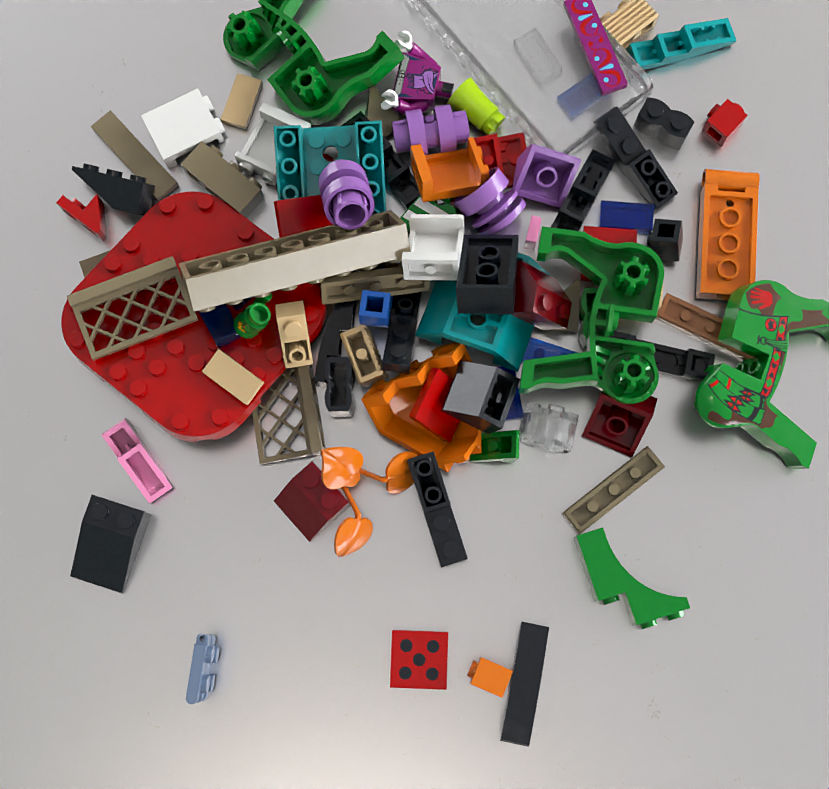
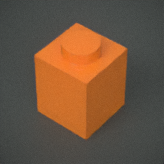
M480 657L478 662L472 661L467 676L471 678V685L503 698L513 671Z

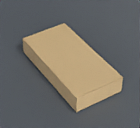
M237 73L220 119L222 123L244 130L247 129L263 85L262 80Z
M220 349L216 351L202 371L246 405H249L264 384L261 379Z

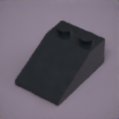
M464 234L456 283L458 313L514 314L519 235Z
M91 495L81 523L70 577L123 594L152 514Z

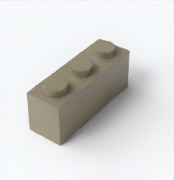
M201 141L181 163L183 170L207 192L220 198L247 218L264 200L261 184L253 177L246 178L242 174L243 170L235 162L230 161L228 163L223 159L222 152L214 145L209 147Z

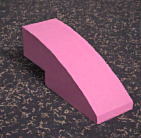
M124 418L103 432L102 437L118 457L117 460L149 504L173 488L127 418Z

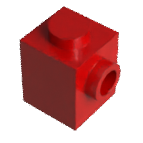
M727 98L721 106L717 103L707 114L709 119L705 123L702 132L722 147L742 126L748 115L739 104L733 103Z

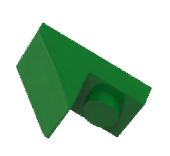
M519 430L499 431L491 434L481 433L482 453L471 454L470 461L515 462L519 459Z

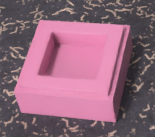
M531 216L524 249H535L542 220L541 217Z

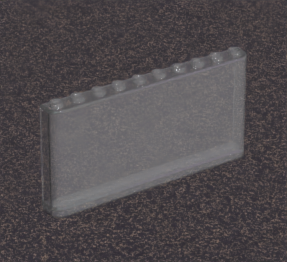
M408 0L411 8L416 13L420 12L428 28L432 31L436 30L440 35L443 45L456 53L459 63L464 68L468 67L476 83L481 87L484 86L490 92L491 100L497 106L501 105L509 121L514 125L517 123L523 130L522 133L529 143L571 156L600 134L593 123L615 106H618L622 114L625 115L652 93L653 83L650 77L604 27L628 85L627 88L605 96L601 95L563 4L565 0Z

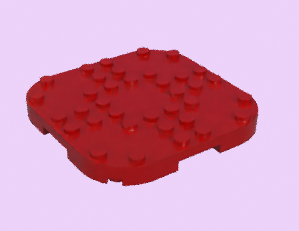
M194 191L173 194L162 199L149 209L75 287L71 294L173 256L181 275L179 263L274 240V238L216 196ZM176 278L165 281L160 291L174 296L179 287ZM306 282L297 285V288L293 290L282 291L279 289L271 292L272 299L265 304L271 314L270 320L266 327L253 338L241 337L234 328V319L240 312L253 304L254 296L245 298L236 305L222 304L215 306V309L209 312L195 311L199 321L94 361L91 358L68 299L63 308L61 327L64 340L78 361L138 407L148 418L167 433L189 442L209 439L214 441L236 430L261 403L260 398L286 369L275 305L303 300L310 346L323 329L327 310L326 304L322 305L319 283L309 284ZM146 289L138 291L134 301L148 306L154 293ZM180 293V296H179L178 299H181V300L184 301L183 295H182V293ZM158 295L152 309L166 314L172 300ZM120 299L114 300L108 311L122 316L127 302ZM176 302L170 316L181 320L190 316V313L186 306ZM132 305L126 319L140 324L146 310ZM91 309L81 314L85 323L95 327L101 312ZM150 312L144 326L152 330L160 328L164 318ZM106 315L99 329L113 334L119 320ZM168 320V322H167L166 325H168V324H170V323H173V322L170 321V320ZM124 322L118 337L125 340L133 338L137 327ZM87 328V329H88V332H89V334H90V336H91L93 330ZM142 330L141 333H140V335H141V334H144V333H147V332L144 331V330ZM98 332L93 341L96 352L107 348L111 338ZM116 340L114 345L120 343V341ZM218 349L222 350L264 382L249 405L244 404L202 372Z

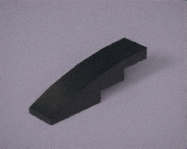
M360 111L341 126L355 125V122L370 120ZM383 135L385 185L407 210L420 196L409 166L393 150L392 144Z
M592 149L559 209L551 228L580 231L616 160Z
M356 301L335 303L325 327L318 352L314 378L317 387L327 388L328 386L324 373L325 363L328 357H341L342 339L340 334L354 328Z
M521 622L500 741L527 747L530 745L549 627Z

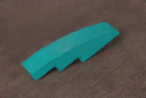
M724 18L683 25L679 31L657 34L653 40L630 43L626 50L635 72L709 53L734 44L737 40L729 19Z

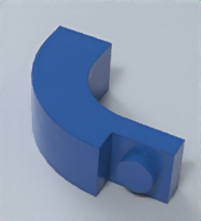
M362 290L359 310L360 325L388 328L393 296L386 292Z

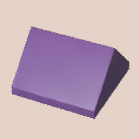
M531 143L517 158L512 189H516L518 196L561 208L582 160Z

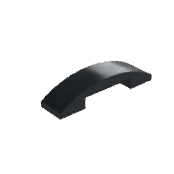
M614 331L613 336H609L610 338L652 343L636 339L637 336L618 331ZM653 343L656 351L654 359L659 374L703 381L709 374L705 370L709 366L714 365L715 354L691 348L682 350Z

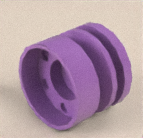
M499 167L489 170L490 178L473 193L459 196L454 200V204L464 217H468L476 212L478 213L471 222L473 228L480 227L478 230L479 235H493L503 230L515 220L526 206L523 198L515 199L518 195L516 189L502 193L509 180Z

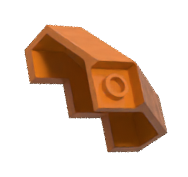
M458 342L435 348L431 351L433 356L423 362H418L417 359L411 362L409 374L398 372L399 375L388 382H385L384 379L379 380L361 398L380 434L416 453L418 456L434 451L439 468L446 472L450 471L454 463L459 464L468 460L471 454L482 453L481 431L460 421L451 442H445L411 419L409 415L431 368H438L453 379L460 361L473 363L465 345Z

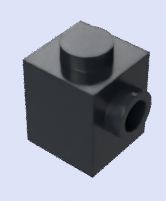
M655 219L653 230L648 233L647 247L651 248L661 260L679 261L683 243L682 221Z

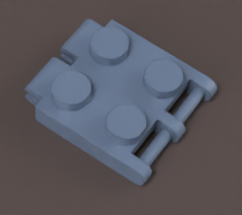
M198 634L196 638L186 693V702L188 704L205 701L208 697V692L213 691L215 675L211 674L212 665L217 663L220 650L219 646L215 645V635Z

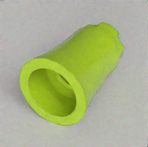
M472 77L465 80L447 102V105L450 104L451 108L455 111L465 110L467 120L487 135L493 134L506 119L499 111V108L481 91Z

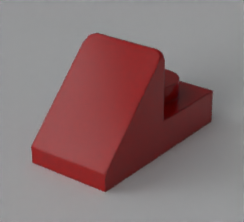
M62 195L56 202L62 211L104 242L107 238L104 203L101 198L95 195L85 207L77 199L73 198L70 201Z

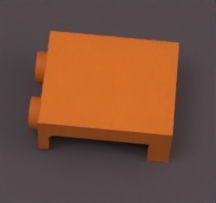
M473 137L467 139L466 149L424 155L421 144L410 146V165L422 202L470 195L490 178L488 165H483L482 149L480 146H476Z

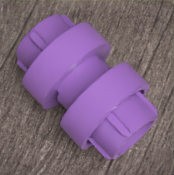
M450 104L433 107L434 115L424 117L421 109L405 111V120L392 122L396 153L410 151V146L421 144L424 155H428V148L435 147L439 148L440 153L457 151V144L466 143L470 137L466 111L452 112Z
M343 159L330 162L323 169L318 180L325 215L332 224L344 229L352 230L362 227L374 211V199L364 169L356 162Z

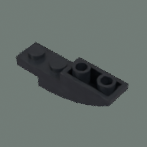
M618 106L613 107L593 122L605 140L606 144L604 147L610 156L616 160L615 163L650 204L658 209L678 194L652 151L644 148Z
M422 292L393 296L382 361V370L408 374L410 372Z
M434 451L407 459L441 568L467 560L468 557Z

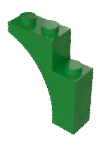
M603 527L573 538L594 601L602 600L603 605L619 601L618 595L621 594L632 626L640 625L641 629L649 628L658 624L656 621L658 618L667 616L668 621L683 617V610L690 609L687 597L670 596L654 591L631 576L614 555Z

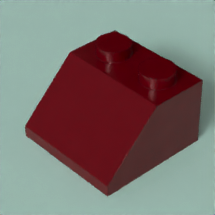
M522 260L518 261L514 314L510 315L541 330L567 329L572 302L556 278Z
M600 391L582 436L633 457L654 415L658 398L650 396L636 404H624Z
M313 461L295 475L274 500L276 505L309 542L351 506L338 489H329L323 484L321 470Z

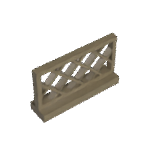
M173 256L67 295L93 361L199 321L187 297L184 282ZM176 278L179 287L174 296L160 291L165 281ZM146 289L154 293L148 306L134 301L138 291ZM180 293H182L183 298H184V301L181 300V299H178L179 296H180ZM158 295L172 300L166 314L152 309ZM120 299L127 302L122 316L108 311L112 301ZM176 302L186 306L190 313V316L181 320L170 315ZM132 305L146 310L140 324L126 319ZM91 309L101 312L95 327L85 323L81 313ZM150 312L164 318L160 328L152 330L144 326ZM106 315L119 320L113 334L99 329ZM168 320H170V321L173 322V323H170V324L166 325L167 322H168ZM124 322L137 327L134 337L128 340L118 337ZM87 328L93 330L91 336H90V334H89ZM142 330H144V331L147 332V333H144V334H141V335H140V333H141ZM99 332L110 337L111 340L107 348L96 352L93 341L97 333ZM116 340L120 341V343L114 345Z
M402 261L398 264L383 262L370 270H362L360 268L357 270L361 272H354L355 270H353L349 275L343 277L333 275L324 278V281L319 283L322 305L361 300L362 290L390 293V296L430 291V280H404Z
M312 364L292 367L287 375L282 373L281 375L285 378L276 390L271 387L269 388L274 394L265 406L261 403L258 405L262 408V411L259 413L257 406L252 412L259 463L261 465L311 455L319 456L321 455V449L326 448ZM294 373H295L296 381L291 378ZM288 381L297 385L298 390L291 401L280 394ZM278 396L289 403L280 417L269 410ZM298 399L300 407L295 404L298 401ZM293 407L298 409L302 415V419L296 427L284 420ZM266 412L278 419L269 433L261 428L260 423ZM282 422L293 429L285 443L273 436ZM302 426L304 428V433L299 431ZM262 432L267 435L264 440H263ZM297 433L305 438L307 450L294 451L288 447ZM271 438L282 445L275 456L266 457L264 447ZM286 449L291 452L283 454Z

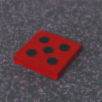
M392 630L390 688L447 690L448 632Z

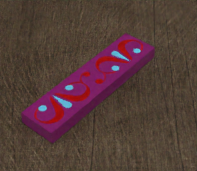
M565 0L563 4L601 95L605 96L627 88V80L592 0Z

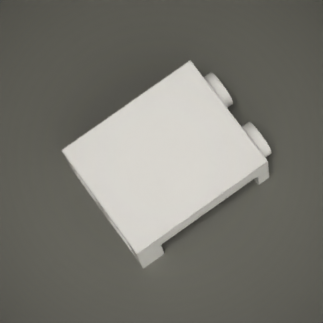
M198 88L141 115L168 169L177 166L178 164L175 159L194 150L201 141L205 144L215 139H218L219 143L224 142L221 133L225 129L219 117L213 118L210 111L214 110L208 96L202 97Z
M263 102L259 109L261 117L242 152L237 151L234 156L238 166L248 174L254 172L260 175L265 182L275 185L277 177L274 126L301 125L302 128H311V125L298 117Z
M411 214L409 216V244L411 252H403L401 259L404 280H457L465 234L464 216L461 214Z

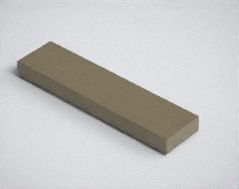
M111 110L91 126L93 131L134 175L147 178V184L155 185L153 196L158 202L179 186L177 181Z
M646 446L561 514L576 533L580 535L665 468V466L649 446Z

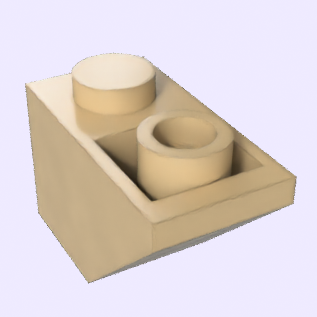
M303 300L276 304V318L285 368L313 364Z

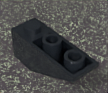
M86 163L83 164V168L72 166V171L113 209L144 216L151 208L155 185L147 184V178L131 174L130 179L122 178L123 172L107 169L105 174L99 172L98 166Z

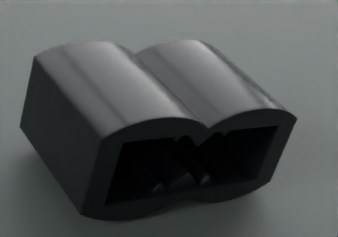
M647 98L638 113L634 127L645 136L657 138L664 146L680 150L694 121L690 116L681 111L671 110L667 104L659 99Z
M328 357L324 368L325 378L328 383L324 397L326 408L332 417H351L355 409V399L351 391L355 381V373L348 357Z

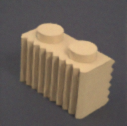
M623 0L618 5V10L614 13H605L600 20L615 55L617 56L630 43H634L653 29L659 15L645 0Z
M359 325L341 333L340 337L358 383L367 388L381 379H388L389 375L386 374L387 371L382 370L383 360L380 359L381 355L378 354L379 350L376 349L377 345L373 339L374 336L371 334L372 331L364 325Z

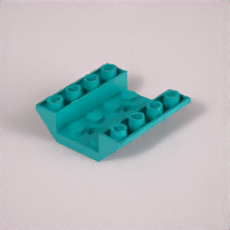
M382 121L355 122V125L314 128H302L301 125L274 126L278 200L321 195L318 186L319 176L330 163L324 159L323 153L325 149L334 147L338 150L336 160H350L358 163L364 169L374 199L372 215L387 211Z
M518 252V261L522 260L550 275L530 256ZM436 280L415 336L441 345L443 338L484 351L494 355L493 364L518 372L534 326L510 314L458 313L457 280ZM481 315L485 319V323L479 326L474 325L470 321V317Z

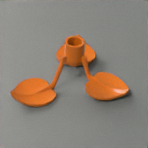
M350 447L321 449V478L323 484L329 489L341 488L355 513V518L349 517L344 519L336 531L334 552L338 557L351 554L364 546L369 540L373 529L372 522L368 518H361V513L348 486H355L360 480V474H363L379 482H387L386 490L389 493L403 492L414 483L407 459L417 457L416 453L407 451L394 456L386 467V476L382 477L361 468L363 456L357 449Z

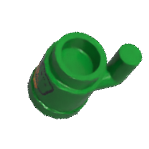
M271 292L266 297L255 298L252 305L235 317L234 328L241 337L253 338L266 327L271 314L265 304L272 299Z

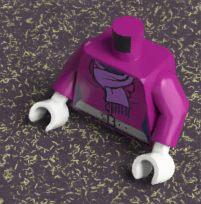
M401 31L398 33V36L403 39V42L396 40L394 43L400 50L405 48V52H402L404 59L399 63L393 90H387L381 94L382 97L387 98V100L381 103V108L387 110L392 107L394 111L405 115V111L421 109L422 113L427 110H433L437 97L449 99L452 96L454 83L440 81L441 66L416 43L412 42V36L408 31Z

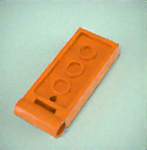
M704 169L701 182L702 190L700 192L696 298L728 301L731 294L737 288L755 282L759 173Z

